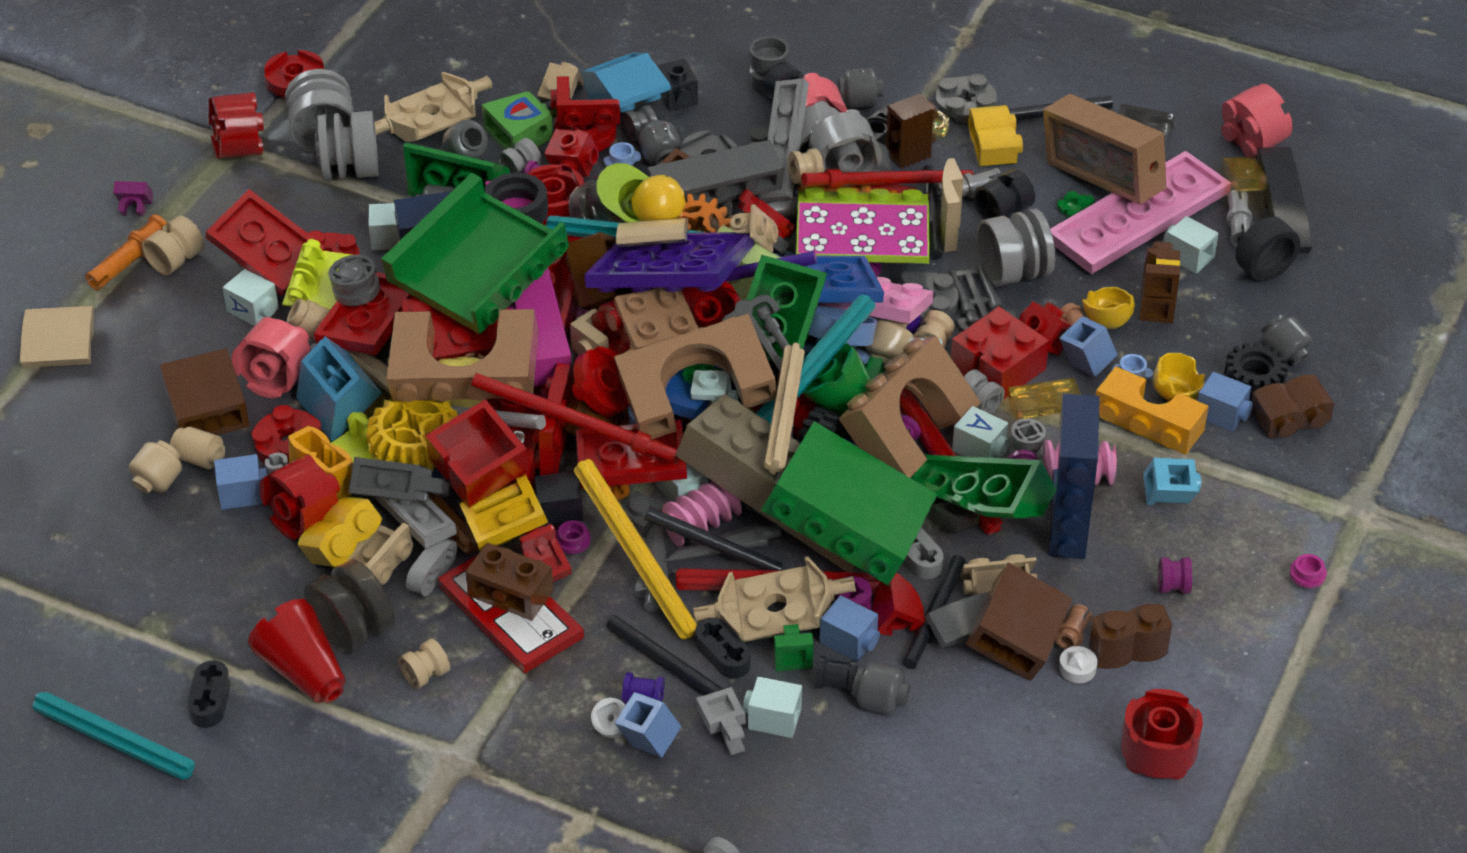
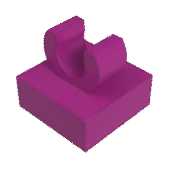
M114 181L113 194L119 200L118 209L123 216H127L128 206L137 204L136 213L139 216H143L146 211L144 204H152L153 191L147 182Z

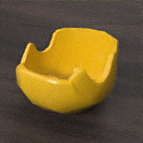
M655 175L647 178L635 189L631 198L633 212L640 221L677 219L686 205L683 189L675 179L666 175Z
M1104 287L1095 292L1089 291L1087 298L1082 299L1085 316L1105 326L1106 329H1116L1123 326L1131 318L1135 308L1133 295L1118 287Z
M1166 353L1159 357L1153 374V385L1157 393L1168 402L1177 393L1196 400L1205 384V374H1198L1196 360L1193 357L1182 353Z

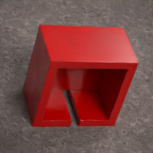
M998 306L952 338L951 359L963 377L971 370H978L979 361V371L986 375L987 381L996 382L1004 388V400L1046 370L1049 340Z
M486 399L425 435L429 459L446 480L450 479L452 488L468 508L529 471L527 448Z

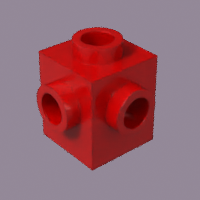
M555 129L544 155L550 165H561L564 171L572 173L573 169L580 173L582 177H588L593 165L597 163L599 151L589 132Z
M1032 301L1030 306L1025 308L1019 317L1021 322L1048 339V352L1058 356L1064 349L1059 338L1073 325L1062 318L1063 310L1048 301L1045 306Z

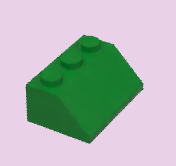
M406 142L403 145L408 195L410 196L422 195L424 187L428 184L450 186L455 189L471 173L482 178L485 191L486 181H491L500 175L510 173L509 167Z
M761 254L746 300L751 301L760 295L772 297L780 307V311L771 315L772 319L775 318L781 326L780 331L790 346L793 343L800 344L799 348L804 349L827 273ZM760 304L753 309L752 316L766 338H769L772 334H768L763 326L765 322L761 321L757 316V310L762 306H767L770 309V306L768 304ZM775 342L772 344V347L782 361L783 351L778 343ZM763 349L771 370H778L766 350Z

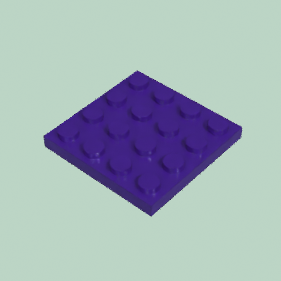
M720 232L687 233V242L631 247H619L615 243L585 274L586 288H598L600 292H611L618 288L629 287L634 292L648 291L652 287H664V290L668 292L680 291L685 287H697L699 291H713L721 286L752 249L754 240L750 238V233Z

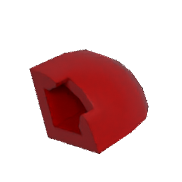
M896 573L889 585L880 581L875 592L872 611L878 614L877 631L881 635L893 636L892 630H902L907 627L910 628V631H914L925 623L921 599L906 579Z

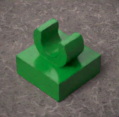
M798 624L783 625L784 635L774 636L775 670L812 669V633L800 634Z

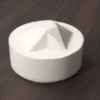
M1073 646L1062 652L1059 661V672L1063 678L1072 683H1086L1095 676L1097 657L1090 649Z
M605 698L599 701L591 713V721L595 730L606 738L621 736V731L614 723L626 705L616 698Z

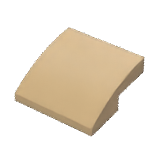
M955 158L947 160L943 171L940 235L944 253L957 251L958 228H960L964 178Z
M688 218L619 223L616 233V244L619 247L687 242L686 232H689Z
M94 307L26 309L20 349V363L22 367L91 364V339H94Z

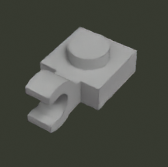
M732 687L696 698V708L708 732L714 734L721 731L725 746L730 755L745 751L741 741L742 738H745V735L740 726L746 724L745 712Z

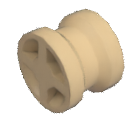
M808 149L806 153L799 151L789 153L787 166L793 183H801V175L803 173L824 172L823 159L818 149Z

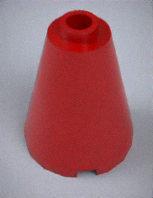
M303 598L293 599L275 608L278 615L269 622L263 617L250 632L247 641L248 646L253 654L314 702H333L343 693V686L346 680L314 607Z

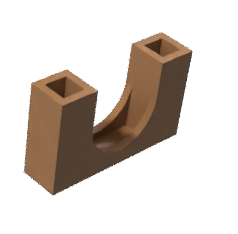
M499 310L497 338L493 349L482 360L467 366H449L433 358L435 330L430 311L395 312L386 379L392 401L504 399L472 387L471 383L475 373L533 394L539 335L535 310Z
M749 314L731 317L705 328H696L689 333L671 339H662L655 344L639 349H631L624 354L614 357L618 376L638 430L652 435L651 439L677 431L673 410L665 390L670 379L678 371L691 365L710 364L727 372L734 382L742 405L746 408L769 402L776 398L775 377Z
M936 335L924 340L917 337L904 345L902 348L904 353L890 360L884 366L886 371L871 379L865 385L868 390L852 398L847 403L849 409L839 418L860 449L909 478L921 467L927 458L902 421L899 407L902 389L910 390L919 398L939 429L957 424L972 406L977 407L981 403Z

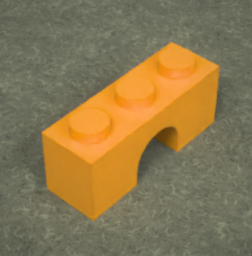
M1115 366L1096 390V396H1100L1099 418L1187 455L1205 430L1209 406L1180 393H1177L1171 401L1165 404L1147 402L1144 400L1146 379Z

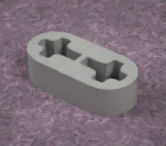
M921 527L903 563L916 577L933 579L939 576L943 570V552Z
M445 539L425 549L409 570L406 579L407 589L422 596H428L438 584L437 578L444 575L452 566L457 554L456 542Z

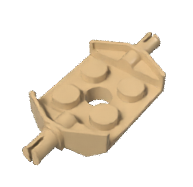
M442 72V83L390 103L389 96L385 95V116L383 119L374 122L376 135L388 130L391 134L395 133L405 142H412L449 128L462 120L473 118L476 116L475 99H477V93L492 88L491 79L485 76L476 81L468 82L466 79Z
M805 557L806 566L738 580H735L733 572H729L718 596V602L712 605L693 608L696 623H699L707 618L721 619L743 642L783 635V625L798 624L799 631L820 627L821 617L830 608L831 602L835 601L834 595L856 592L854 578L851 576L833 581L831 579L827 580V576L809 557ZM775 602H783L786 604V606L778 612H771L767 610L768 607Z

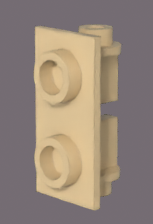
M751 204V213H738L731 218L730 227L732 231L737 234L750 233V238L754 240V243L773 253V243L777 242L778 229L776 223L757 206Z
M1015 554L1005 557L1003 561L990 562L988 558L970 560L968 564H964L960 573V579H969L963 580L964 594H971L973 596L989 592L993 582L1008 562L1037 578L1036 573H1030L1037 561L1036 557L1025 558V555Z

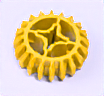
M385 400L383 408H375L374 414L369 418L366 439L372 458L382 461L420 465L431 469L433 473L435 465L428 457L425 435L457 417V410H453L450 402L438 400H414L411 402H391Z

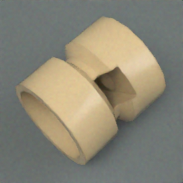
M179 215L164 225L162 230L156 231L142 241L141 247L151 267L158 273L168 276L184 264L185 258L191 259L204 250L205 243L197 226L190 219Z

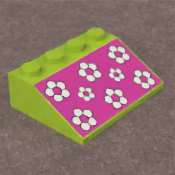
M818 187L806 188L805 191H798L796 254L815 251L816 256H865L868 262L929 264L928 194H922L921 191L914 189L904 190L903 193H889L886 189H873L870 193L857 192V190L852 188H841L837 192H824V189Z

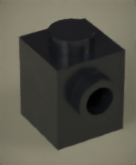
M685 59L657 65L671 86V90L661 93L662 100L669 111L698 104V80Z
M574 471L535 476L536 491L534 493L548 523L541 526L549 524L558 525L571 520L584 521L579 479Z

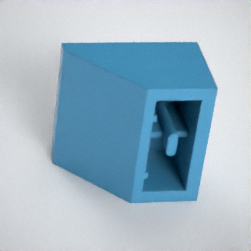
M632 52L581 71L588 99H618L620 101V112L634 109V103L642 100L645 103L656 101L662 98L661 93L671 90L670 83L648 53Z
M326 336L301 360L296 398L308 413L320 420L322 430L331 441L339 438L349 428L347 418L352 412L363 413L382 394L353 357Z

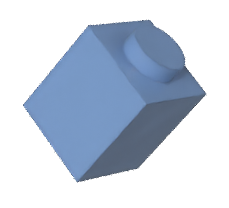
M1083 316L1059 338L1071 366L1093 377H1096L1118 355L1106 327Z
M1212 372L1198 395V401L1209 406L1206 421L1233 432L1241 420L1246 421L1253 407V402L1249 401L1251 386Z
M257 454L214 460L221 510L263 504L260 497V482L267 476V469L259 468Z
M840 595L820 619V643L850 659H858L859 661L866 651H872L878 643L880 632L877 631L878 614Z
M636 692L633 693L614 723L633 748L660 758L664 756L681 729V725L664 702Z

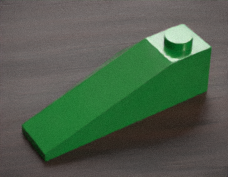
M924 455L927 460L910 477L937 494L936 497L985 517L1027 518L1043 516L1056 492V488L1041 460Z

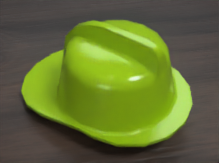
M627 163L609 165L599 174L596 182L598 197L601 203L620 217L623 222H640L633 212L631 198L635 189L649 177Z

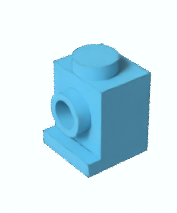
M1153 458L1143 472L1147 505H1154L1155 502L1190 504L1201 489V476L1199 473H1196L1195 459Z

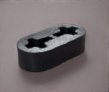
M707 618L698 623L696 627V646L698 650L723 676L731 679L745 676L751 668V655L748 646L721 619ZM719 636V642L714 637ZM727 654H728L732 659H730V660L727 661Z
M206 661L200 664L194 672L188 698V711L190 720L197 727H213L224 716L230 690V678L228 668L220 661ZM212 677H215L213 679L212 687L207 686V682H209ZM206 701H211V706L207 708V711L202 712L205 709Z

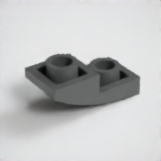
M989 592L952 602L929 612L925 616L942 648L967 642Z

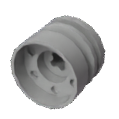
M314 69L297 75L288 84L285 96L290 133L297 146L308 152L316 153L315 132L318 124V115L327 114L329 128H334V114L339 113L343 127H350L351 112L354 111L350 86L344 77L331 70Z
M373 111L351 112L350 127H343L339 113L334 114V128H329L327 114L318 115L315 147L317 163L322 171L324 181L333 180L332 166L338 165L340 179L346 178L348 164H353L357 178L379 176Z
M1035 208L1026 210L1024 213H1013L1010 220L1006 216H999L980 221L977 227L979 257L994 287L1020 282L1022 276L1029 280L1036 278L1037 275L1042 277L1052 274L1056 259L1055 246L1048 222L1040 210Z

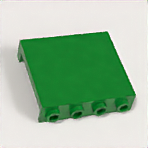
M471 173L386 253L381 260L388 282L476 333L481 334L489 325L494 324L498 320L499 310H505L512 302H516L522 293L535 280H538L557 258L564 255L569 247L564 223L560 222L553 230L486 194L482 178Z
M814 421L761 511L884 584L889 585L905 560L937 494Z

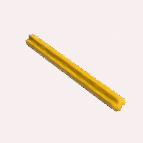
M590 459L580 461L574 468L577 478L679 638L682 640L691 638L695 635L697 623L593 461Z

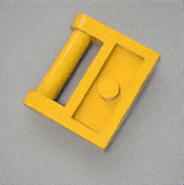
M526 474L516 478V483L494 492L470 508L464 502L459 503L480 551L487 542L499 545L548 523Z

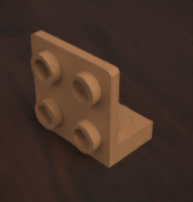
M661 288L615 297V307L631 341L630 350L655 344L662 339H671L698 328L681 290L668 292Z

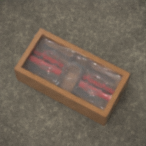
M1072 94L1066 95L1043 109L1047 164L1137 204L1144 203L1167 188L1163 132Z

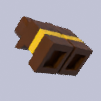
M1155 241L1152 248H1146L1141 287L1140 321L1173 323L1180 278V250H1173L1172 243Z

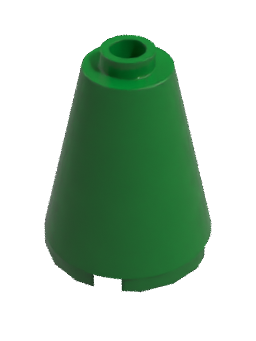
M845 343L802 394L817 406L843 415L849 409L847 403L858 394L865 393L868 390L865 385L871 380V377L857 350L848 343Z

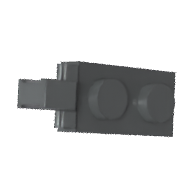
M354 457L348 493L419 503V501L427 502L429 494L448 496L450 481L431 478L432 470L420 465Z

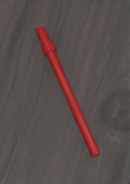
M825 169L821 173H803L801 175V183L803 186H824L826 189H837L842 185L942 183L944 170L841 172L840 169ZM960 170L962 176L967 173L974 175L972 170Z
M475 373L472 380V387L631 446V451L642 455L649 453L673 462L676 455V448L651 439L652 435L638 430L637 433H634L479 373Z

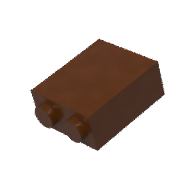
M227 348L159 364L164 390L177 429L193 427L214 435H220L250 427L246 402Z
M1008 562L993 582L966 645L1031 681L1046 663L1073 598Z

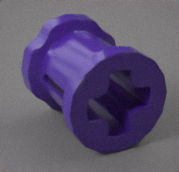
M627 672L623 681L621 701L626 705L633 693L636 692L663 702L665 678L658 676L656 680L634 677L633 673Z

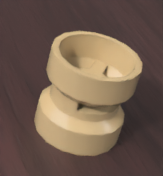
M931 310L923 316L920 327L917 328L913 337L927 339L936 335L938 339L942 340V346L945 348L955 325L949 315L938 310Z
M429 639L420 644L419 651H408L398 658V665L404 678L414 689H419L428 684L429 678L432 675L438 677L450 670V663L445 651L434 639Z

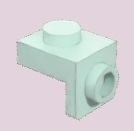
M697 370L694 372L690 392L691 399L712 400L713 404L726 394L738 401L737 390H732L730 375L727 372Z

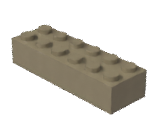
M724 394L687 425L675 456L844 571L852 573L857 569L856 566L761 511L783 472H776V475H772L769 473V469L764 467L771 427L767 420L759 417L741 405L737 400ZM790 438L786 467L800 445L793 438Z

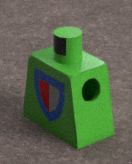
M523 92L482 104L484 129L504 150L507 148L513 149L515 143L523 138L530 139L539 147L553 136L552 120L557 117V108H551V100L541 104L530 92Z

